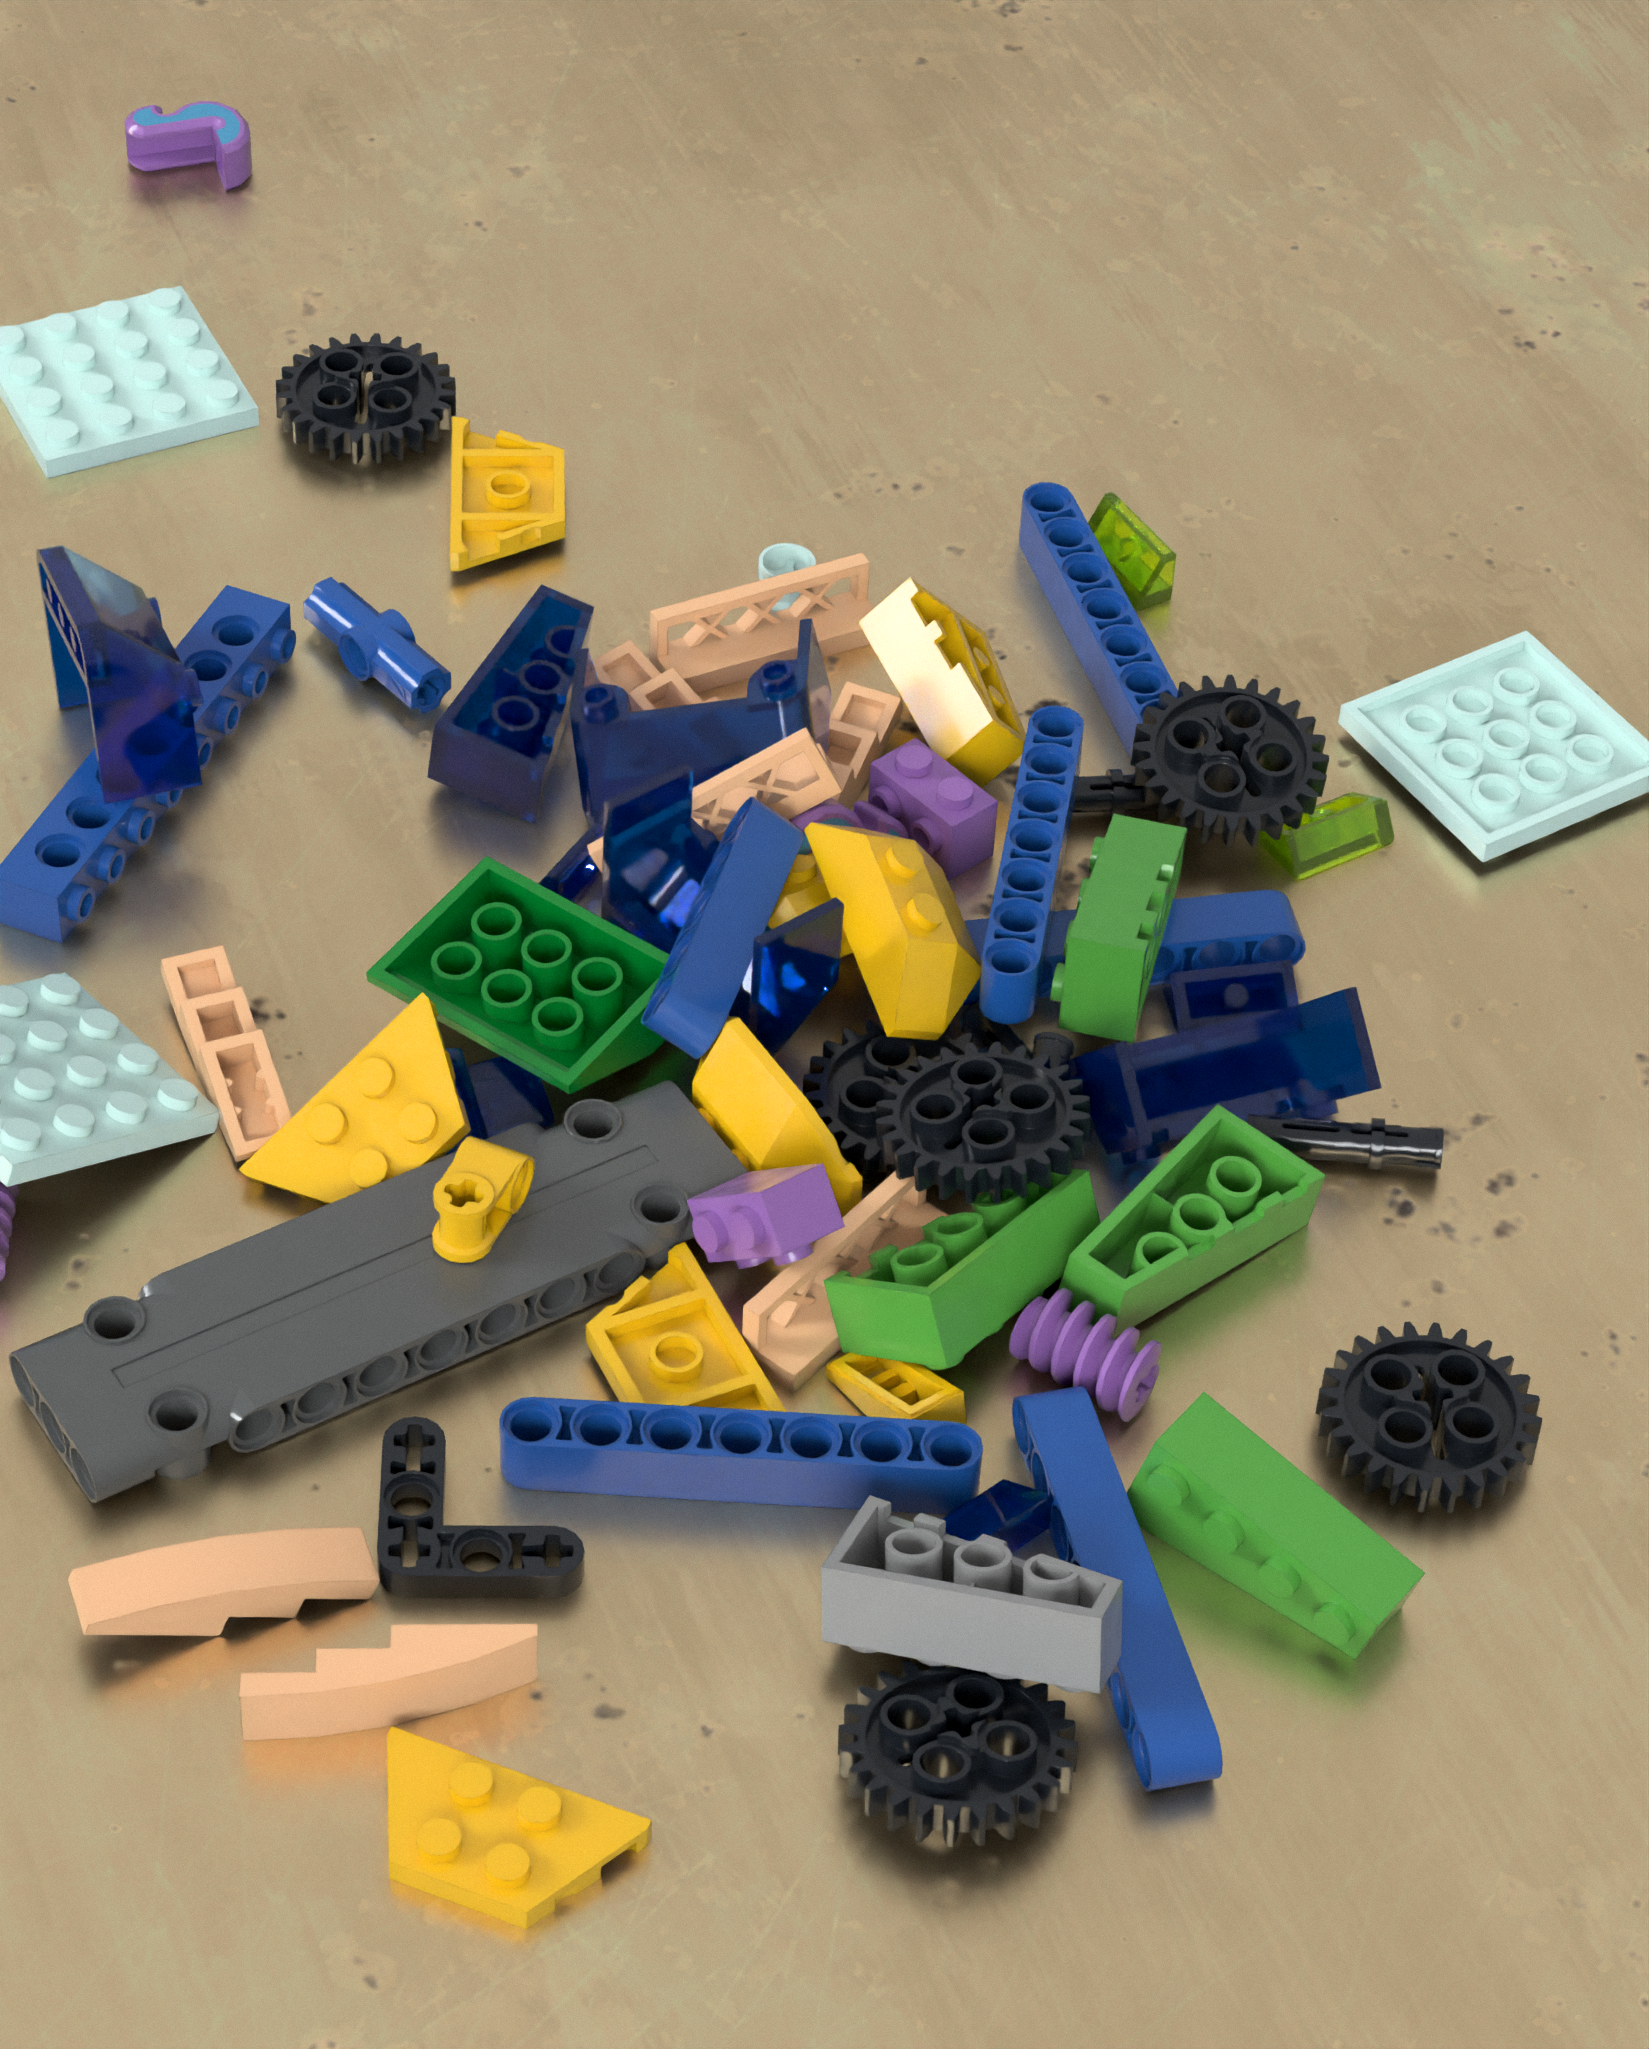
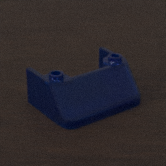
M62 545L37 549V566L57 702L60 708L89 703L104 803L108 804L202 785L192 707L201 705L200 686L195 670H184L181 660L163 629L156 598H147L143 589L138 585Z
M812 618L800 620L797 659L786 661L774 660L764 664L750 677L747 697L631 712V703L627 692L616 685L599 683L589 648L577 649L569 712L582 809L589 829L594 834L603 837L805 727L816 744L820 743L827 755L831 687Z
M686 763L604 802L601 918L669 955L720 843L713 832L704 829L691 818L693 769ZM837 897L773 929L767 925L764 933L754 938L752 961L728 1015L729 1017L740 1018L773 1059L838 981L841 964L840 952L844 904Z
M1356 987L1343 989L1299 1005L1128 1045L1127 1041L1114 1043L1077 1056L1069 1061L1070 1080L1081 1079L1083 1081V1095L1090 1097V1117L1095 1122L1094 1132L1108 1156L1121 1153L1123 1165L1160 1157V1143L1185 1138L1217 1104L1247 1122L1248 1114L1275 1116L1299 1110L1300 1118L1317 1119L1339 1113L1336 1100L1382 1088Z

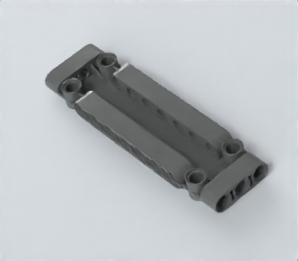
M670 1080L653 1085L613 1103L602 1099L581 1100L568 1108L564 1114V1123L548 1130H544L543 1127L536 1123H526L485 1139V1141L532 1156L535 1160V1170L531 1188L522 1207L517 1213L512 1215L494 1242L491 1251L482 1259L469 1263L451 1262L439 1256L433 1247L432 1232L439 1220V1212L434 1207L433 1191L436 1183L441 1180L456 1155V1152H453L163 1272L152 1278L142 1287L136 1301L123 1296L102 1298L90 1305L84 1314L83 1323L11 1352L9 1354L10 1369L25 1403L85 1495L94 1504L154 1478L155 1471L169 1479L184 1480L192 1478L203 1472L210 1464L212 1446L227 1440L231 1448L237 1452L249 1453L259 1450L622 1292L639 1278L644 1267L650 1270H661L668 1263V1251L675 1245L686 1242L689 1247V1239L695 1236L692 1228L693 1217L687 1203L688 1199L747 1173V1169L680 1088Z

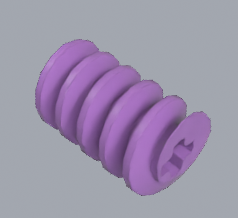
M1063 1287L1058 1290L1050 1300L1041 1296L1035 1298L1024 1309L1015 1323L1009 1343L1011 1355L1021 1360L1028 1358L1031 1367L1040 1372L1046 1373L1051 1371L1054 1381L1062 1385L1068 1386L1073 1384L1074 1387L1083 1385L1090 1399L1096 1397L1100 1408L1108 1412L1118 1410L1121 1420L1129 1422L1142 1409L1152 1393L1159 1375L1160 1367L1158 1362L1162 1353V1343L1153 1339L1140 1352L1135 1351L1140 1338V1331L1130 1326L1117 1339L1113 1338L1117 1327V1317L1109 1313L1101 1317L1095 1326H1092L1095 1304L1085 1300L1070 1313L1073 1292Z

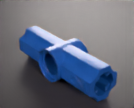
M332 577L315 584L312 593L303 602L304 618L338 646L344 665L355 678L360 681H366L372 677L376 678L411 709L417 708L423 714L440 706L442 698L451 689V672L416 644L412 628L398 611L388 609L379 613L344 582L338 583Z

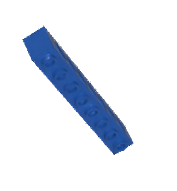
M229 585L224 587L0 864V924L63 944L77 924L84 923L89 918L95 901L109 884H114L118 881L125 863L139 845L143 846L149 841L154 826L168 808H174L177 805L184 787L194 774L206 768L212 751L225 735H230L234 732L241 714L253 699H259L262 696L269 678L279 665L286 664L290 660L296 644V633L294 630H291L290 604Z

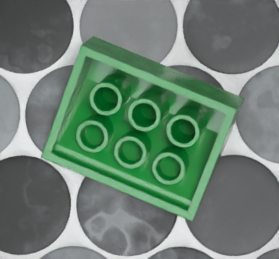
M488 856L484 857L366 972L368 982L407 1004H410L423 992L435 1004L439 1016L436 1019L439 1022L568 1094H572L652 1055L665 1042L664 1038L642 1025L641 1019L669 954Z

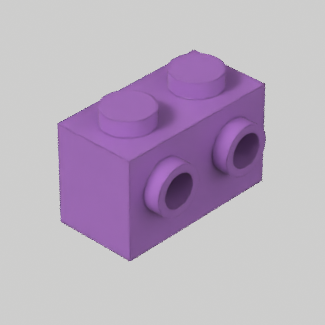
M914 738L871 762L868 802L900 821L905 826L909 839L915 840L943 869L947 881L993 856L998 801L919 739Z
M823 1163L747 1172L687 1200L693 1217V1233L697 1243L705 1251L708 1263L735 1260L738 1269L749 1268L772 1258L776 1266L798 1261L814 1252L811 1242L845 1227Z

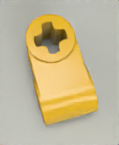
M473 1136L465 1138L458 1148L453 1162L441 1180L436 1183L433 1191L434 1207L439 1212V1220L432 1232V1243L434 1250L439 1256L451 1262L469 1263L484 1258L491 1251L494 1242L512 1215L519 1211L527 1198L535 1170V1160L532 1156Z

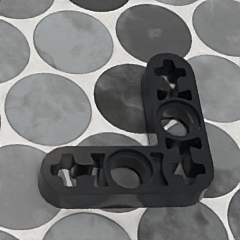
M416 1416L402 1418L394 1422L385 1431L382 1443L377 1562L380 1583L386 1591L405 1598H558L574 1592L580 1586L584 1577L585 1551L582 1540L576 1533L558 1526L444 1525L446 1485V1439L444 1431L432 1420ZM411 1447L422 1448L420 1471H407V1454ZM412 1496L421 1497L431 1504V1507L426 1512L414 1516L403 1515L393 1507L399 1500ZM404 1541H417L418 1558L414 1567L402 1566L404 1561ZM477 1552L491 1553L501 1561L495 1568L484 1572L472 1571L462 1563L467 1556ZM513 1555H522V1569H513ZM546 1557H560L559 1567H545Z

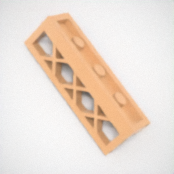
M858 553L650 610L649 661L660 673L673 667L695 693L870 645L868 638L858 623L874 609V606L868 600L870 562L863 553ZM851 577L849 592L831 597L824 595L837 580ZM794 592L801 593L789 608L776 612L772 610L784 595ZM743 606L748 608L736 623L726 626L718 624L730 610ZM688 621L695 623L683 638L668 641V627Z
M805 727L588 844L587 848L589 855L625 909L710 863L731 819L750 797H755L787 820H790L842 792V789L828 756L820 743L816 744Z
M895 1170L842 1218L845 1227L814 1242L811 1245L814 1251L811 1255L792 1262L743 1306L742 1338L765 1376L794 1394L841 1351L823 1280L841 1270L850 1272L851 1277H856L872 1268L869 1255L889 1244L897 1246L898 1251L912 1246L925 1239L922 1226L940 1216H949L926 1202V1189L921 1192L915 1190L914 1176L899 1180L896 1177Z

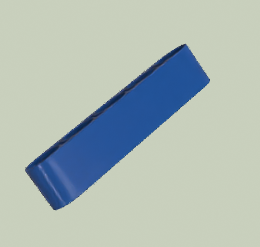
M755 797L747 799L728 824L641 1019L642 1025L694 1059L700 1058L709 1049L728 1017L805 836L804 830Z

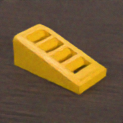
M849 1352L825 1366L827 1378L867 1417L950 1421L967 1425L964 1391L921 1364L857 1355ZM881 1367L886 1370L871 1379L866 1377Z

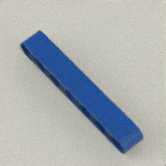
M1052 482L1033 484L1025 489L1022 496L1019 529L1020 548L1131 759L1136 726L1143 723L1146 707L1157 708L1159 696L1162 692L1177 698L1178 690L1072 493L1066 487Z
M1063 706L1039 708L1032 713L1029 719L982 951L979 1008L985 1017L1002 1024L1024 1022L1033 1016L1037 1007L1081 766L1083 718L1076 711Z
M1256 890L1174 899L1150 986L1275 973L1296 965L1303 958L1306 946L1289 899L1284 893L1277 890ZM1076 909L1054 911L1038 998L1050 997L1057 963L1065 964L1066 957H1063L1064 944L1070 920H1075ZM989 918L964 921L981 961ZM980 978L961 1006L973 1005L979 1002Z
M1082 1385L1016 1396L1012 1403V1419L1016 1441L1059 1559L1123 1581L1121 1657L1107 1680L1105 1687L1143 1788L1148 1792L1220 1778L1223 1761L1216 1726L1086 1388Z
M526 1397L515 1400L503 1409L499 1419L501 1474L508 1483L526 1490L860 1510L869 1495L891 1502V1512L940 1515L959 1514L970 1509L976 1502L979 1493L983 1455L982 1440L974 1429L957 1422L545 1397Z

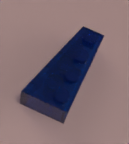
M542 584L435 724L428 778L536 824L586 659L594 606Z

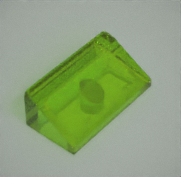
M1113 492L1106 493L1088 521V524L1134 610H1144L1171 600L1176 554Z
M1351 791L1316 805L1312 815L1303 813L1300 828L1297 830L1283 824L1281 837L1277 841L1271 838L1264 830L1260 831L1258 842L1291 876L1296 879H1304L1391 844L1394 841V832L1387 800Z

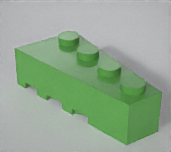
M1113 814L1105 838L1095 837L1089 863V873L1092 874L1090 878L1084 877L1082 880L1076 907L1075 920H1070L1064 944L1063 957H1066L1065 964L1057 963L1051 987L1050 1000L1061 1002L1059 1029L1134 1043L1181 876L1187 828Z
M1217 1104L1069 1255L1059 1290L1064 1287L1073 1292V1300L1069 1312L1072 1313L1083 1301H1089L1095 1304V1314L1091 1325L1095 1326L1100 1318L1107 1313L1117 1317V1327L1113 1338L1119 1336L1128 1327L1136 1326L1308 1225L1326 1175Z
M1071 1168V1174L1068 1176L1051 1172L1052 1187L1047 1189L1034 1182L1028 1183V1197L1021 1198L1012 1189L1003 1190L1001 1203H994L988 1192H984L977 1196L976 1200L971 1204L973 1212L957 1213L947 1217L940 1216L922 1226L925 1239L900 1251H898L897 1246L889 1244L869 1255L872 1268L856 1277H851L850 1272L841 1270L823 1280L842 1352L922 1364L931 1370L947 1369L959 1364L968 1351L987 1336L1000 1331L1004 1326V1322L1024 1306L1031 1303L1035 1298L1042 1297L1043 1291L1063 1276L1069 1255L1101 1223L1089 1170Z
M1205 1392L1155 1441L1127 1491V1496L1139 1527L1353 1659H1356L1402 1608L1425 1574L1419 1567Z

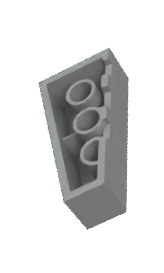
M869 1495L821 1566L822 1641L849 1646L851 1649L862 1653L882 1652L913 1658L930 1666L950 1665L982 1671L998 1679L1019 1678L1055 1685L1067 1692L1079 1693L1087 1691L1100 1694L1121 1657L1123 1581L1042 1553L1029 1558L1027 1561L1014 1557L1007 1547V1541L986 1534H982L975 1541H967L946 1534L945 1520L920 1513L914 1518V1522L891 1515V1502Z

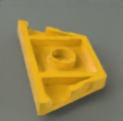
M452 417L450 571L468 569L565 538L564 449L543 442L527 441L520 435L501 429L496 434V439L470 431L469 419Z
M422 992L250 1157L239 1170L253 1182L262 1185L265 1183L295 1193L301 1198L325 1205L444 1157L471 1131L463 1101L457 1093L455 1086L456 1076L450 1055L445 1050L436 1019L439 1016L435 1004Z
M686 1242L677 1244L668 1251V1263L652 1278L648 1280L641 1275L624 1290V1295L619 1302L606 1306L586 1324V1343L619 1402L787 1412Z
M391 1726L387 1733L389 1878L391 1880L527 1930L553 1912L561 1899L568 1895L579 1894L599 1880L603 1865L629 1847L635 1853H638L648 1845L652 1838L651 1819Z

